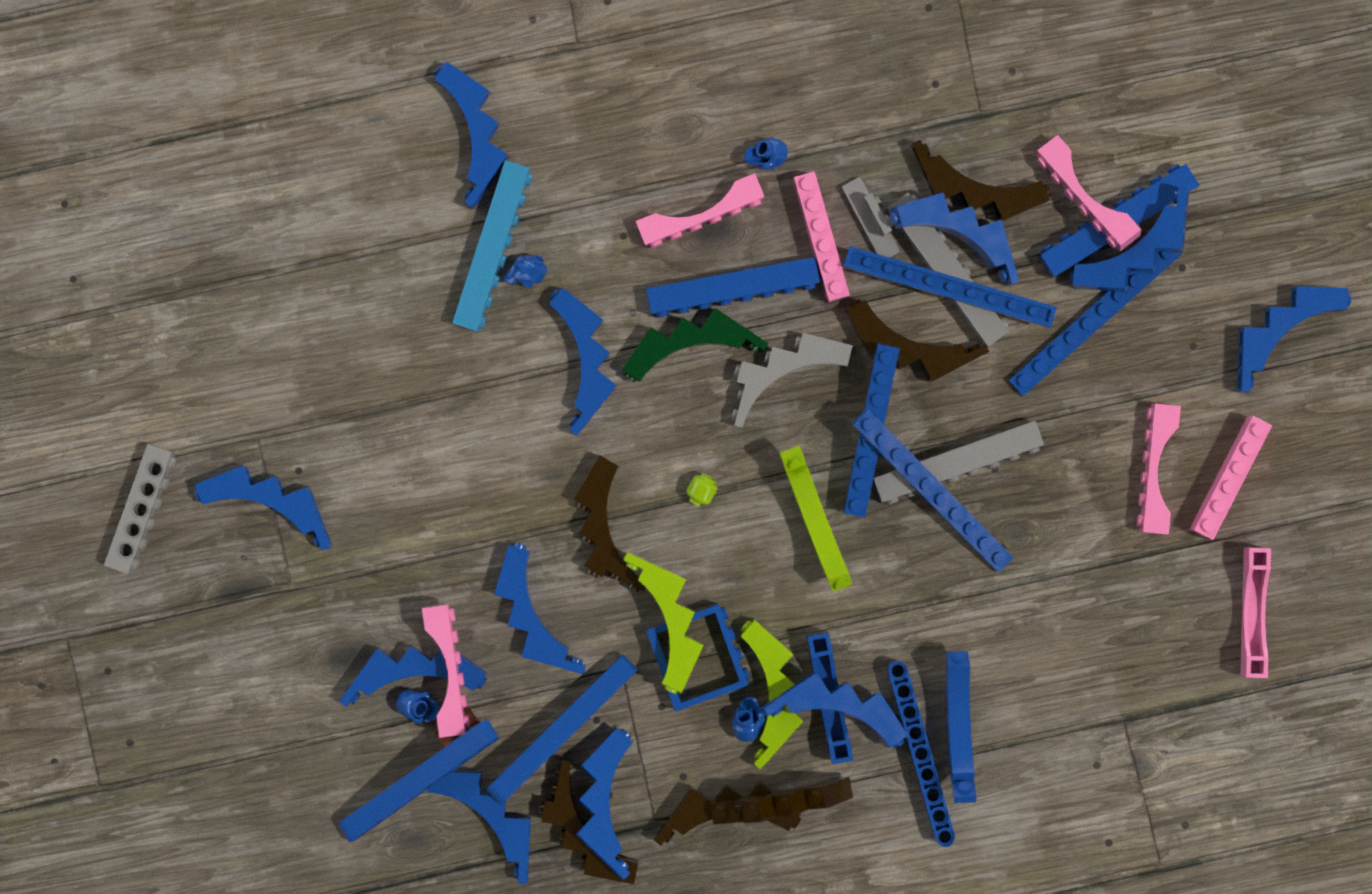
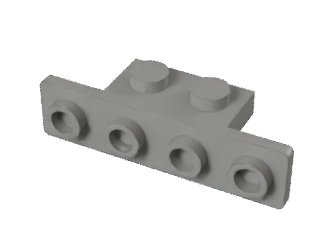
M860 177L843 185L842 190L876 253L889 258L898 254L900 250L891 235L893 224L889 216H884L880 209L883 205L879 197H874L872 193L869 194Z

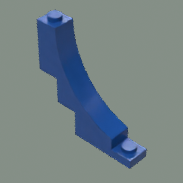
M446 61L444 66L441 64L434 74L436 76L435 81L456 100L468 123L472 143V157L467 179L475 185V188L471 187L464 197L466 199L464 203L474 210L509 156L489 142L500 126L499 122L480 110L491 94L490 91Z
M1179 185L1178 191L1174 192V204H1177V206L1165 205L1153 228L1131 249L1102 262L1075 264L1074 270H1071L1070 283H1073L1075 289L1127 292L1129 271L1155 273L1157 252L1183 253L1190 190L1188 185Z
M944 192L889 208L891 212L889 214L890 221L895 226V229L924 226L948 232L971 247L987 268L998 266V276L1004 286L1020 282L1002 220L978 226L973 206L949 213Z
M1293 287L1291 288V307L1265 308V328H1240L1237 392L1247 393L1251 391V388L1254 386V376L1251 375V372L1263 371L1272 349L1292 327L1319 313L1348 310V306L1351 304V294L1348 293V288Z
M562 287L560 291L556 289L550 296L551 302L549 305L566 321L579 349L581 382L574 407L583 414L581 416L577 414L569 424L572 426L570 431L578 436L617 385L598 371V368L610 355L608 350L591 338L602 324L603 319Z
M247 466L238 467L195 484L196 490H194L198 502L201 501L202 505L226 499H244L259 502L286 516L303 534L315 531L316 535L313 538L317 547H321L322 550L333 547L310 487H305L285 495L278 476L254 484Z
M514 542L513 546L508 545L494 595L515 601L508 626L528 632L521 657L584 674L586 664H583V660L576 657H571L570 660L566 659L569 647L550 633L536 613L529 594L527 580L530 551L526 550V545Z
M412 645L399 662L381 648H378L339 702L346 707L350 703L354 705L361 696L359 690L369 696L380 687L407 677L434 676L448 679V669L444 655L440 649L436 656L431 659ZM461 654V664H458L459 673L463 672L464 686L472 691L476 688L481 689L488 680L485 677L487 671Z
M968 651L946 652L944 690L947 703V758L954 803H976L977 796L974 783L975 772L970 721Z
M817 672L809 674L759 708L764 716L771 715L772 717L783 711L782 706L788 714L812 709L832 710L843 713L864 724L888 748L893 747L895 749L904 743L903 739L908 736L880 692H874L863 701H860L849 682H843L829 692Z
M616 728L580 766L595 782L577 801L593 816L575 835L621 880H624L630 872L627 870L629 866L622 859H615L622 850V847L617 840L611 821L610 790L615 770L624 753L632 745V742L630 741L631 736L624 729L619 730Z
M454 770L428 789V793L452 797L477 811L496 832L504 848L507 862H519V865H515L514 877L518 878V884H527L531 816L506 815V801L500 805L490 793H481L482 771Z

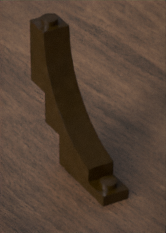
M921 140L911 145L932 195L944 192L945 199L947 200L960 194L965 207L973 206L974 211L992 203L999 221L1002 220V222L1050 200V189L1047 184H1043L1042 180L1018 187L986 185L964 176L949 165L941 155L929 159V148L926 143L922 144Z
M860 299L848 304L849 309L845 311L868 356L875 354L877 343L899 347L898 368L901 369L919 360L930 382L989 352L986 344L980 347L979 343L968 348L969 353L966 354L962 344L935 346L907 339L886 326L872 311L866 300L862 302Z
M758 781L747 798L774 792ZM724 784L712 801L695 787L691 786L654 837V841L661 846L664 841L668 843L674 835L673 829L684 835L692 828L712 820L710 803L714 801L745 797L727 784ZM801 813L794 816L775 817L767 821L777 824L789 832L791 827L795 829L800 823L801 818L799 816Z

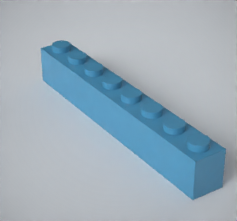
M506 160L504 162L452 322L456 326L478 333L480 328L484 329L487 320L484 314L486 308L490 309L494 298L491 296L492 289L497 288L500 276H497L499 268H503L507 256L504 255L506 247L510 248L513 240V235H510L512 228L517 227L520 215H517L519 206H524L526 200L524 191L526 186L530 187L533 175L530 174L531 170L528 167Z

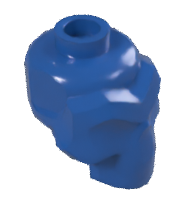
M773 137L755 143L753 147L749 146L744 153L743 160L748 164L757 165L760 169L774 170L775 167L785 162L788 156V148L782 140Z
M538 255L520 256L508 270L503 281L510 285H514L519 281L522 285L531 288L534 284H538L543 280L548 269L544 264V259Z
M405 690L399 695L396 703L398 712L412 719L415 724L430 723L437 720L436 716L441 709L429 692Z
M754 697L745 698L734 711L733 732L736 738L743 742L755 740L764 727L765 717L759 709L760 705L757 699Z

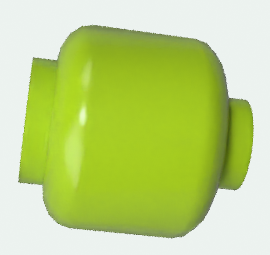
M704 473L695 475L686 489V493L690 497L689 501L696 506L710 504L718 490L715 484L716 480Z

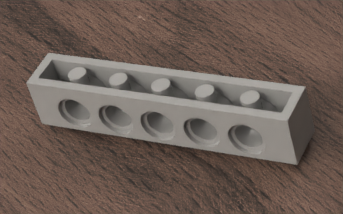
M147 444L104 566L126 574H132L134 571H137L141 561L139 559L140 552L145 550L148 542L146 535L148 530H152L155 523L153 518L155 510H159L162 504V498H160L162 491L167 489L170 478H167L170 470L174 469L177 462L175 452L153 444ZM156 463L161 466V472L158 475H155L152 471V467ZM149 483L154 487V492L150 496L145 492V487ZM140 504H144L147 508L143 516L138 513V506ZM133 524L139 527V533L136 536L130 531ZM126 544H129L132 548V553L129 556L123 552Z

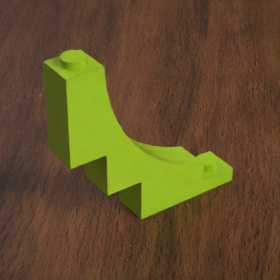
M799 445L780 452L792 493L832 592L842 590L852 585V581L823 510L802 449Z
M627 552L624 561L627 562L626 566L636 571L639 568L643 569L638 580L654 596L667 623L670 638V655L662 684L666 685L664 689L674 694L677 691L682 693L704 646L703 643L685 636L695 611L676 603L686 579Z
M755 619L752 622L748 620L741 627L742 633L740 636L750 645L761 662L767 680L768 702H770L795 685L794 682L780 671L794 654ZM783 706L781 707L783 711L772 717L769 715L766 717L759 739L767 747L765 749L761 747L753 756L756 758L754 764L760 770L803 722V719L796 713L788 714Z

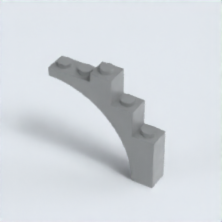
M802 333L801 337L797 336L794 349L798 350L797 353L772 347L771 351L766 352L764 363L768 364L767 367L743 361L741 366L736 365L734 377L737 378L736 383L744 385V389L739 388L737 400L740 401L738 409L734 408L731 421L735 422L734 426L743 428L751 406L763 390L772 382L791 371L812 365L847 367L853 345Z

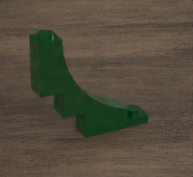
M715 308L701 329L684 317L669 338L650 327L622 370L626 372L624 377L633 383L636 380L641 382L646 374L660 361L686 348L701 345H721L740 349L746 340L749 342L748 347L756 352L759 350L764 352L769 343Z

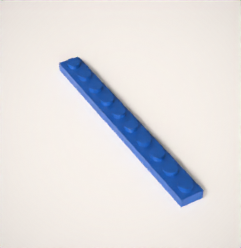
M849 246L843 266L847 269L1047 328H1051L1057 307L852 246Z
M1157 252L1155 273L1130 271L1127 292L1108 291L1011 377L1008 380L1021 396L1028 393L1179 258L1182 253Z
M866 408L856 418L852 425L998 573L1014 558L869 409Z

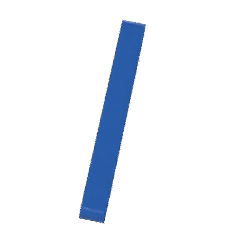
M622 654L487 787L486 790L500 805L638 670L634 664Z
M893 660L887 666V674L902 726L908 735L906 740L933 836L940 846L948 847L954 843L955 834L908 668L902 661ZM895 665H901L903 668L899 676L892 674V668ZM905 685L908 686L909 692L906 696L901 697L898 695V688ZM907 706L914 707L915 712L911 717L904 716L903 711ZM913 727L920 728V735L916 738H912L909 735L910 729ZM918 748L926 749V755L923 758L915 756ZM926 768L931 769V777L923 779L921 777L922 771ZM936 789L938 796L933 800L928 799V791ZM937 810L944 812V816L940 820L933 819V814ZM942 831H949L950 833L946 841L939 840V834Z
M486 719L474 726L342 820L338 825L348 842L351 843L363 836L497 741L500 737L490 721Z

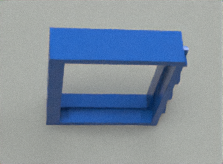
M719 603L696 611L691 621L713 613L716 614L739 681L682 702L678 691L676 694L668 691L675 712L748 686L747 680L750 679L747 668L741 667L739 661L743 659L739 647L735 648L732 640L736 638L732 627L727 628L725 620L729 618L725 607L720 608ZM666 622L646 629L663 679L668 663L657 633L668 630Z

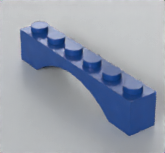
M829 632L806 635L813 672H817L830 692L838 686ZM821 709L831 763L837 764L853 761L844 714Z

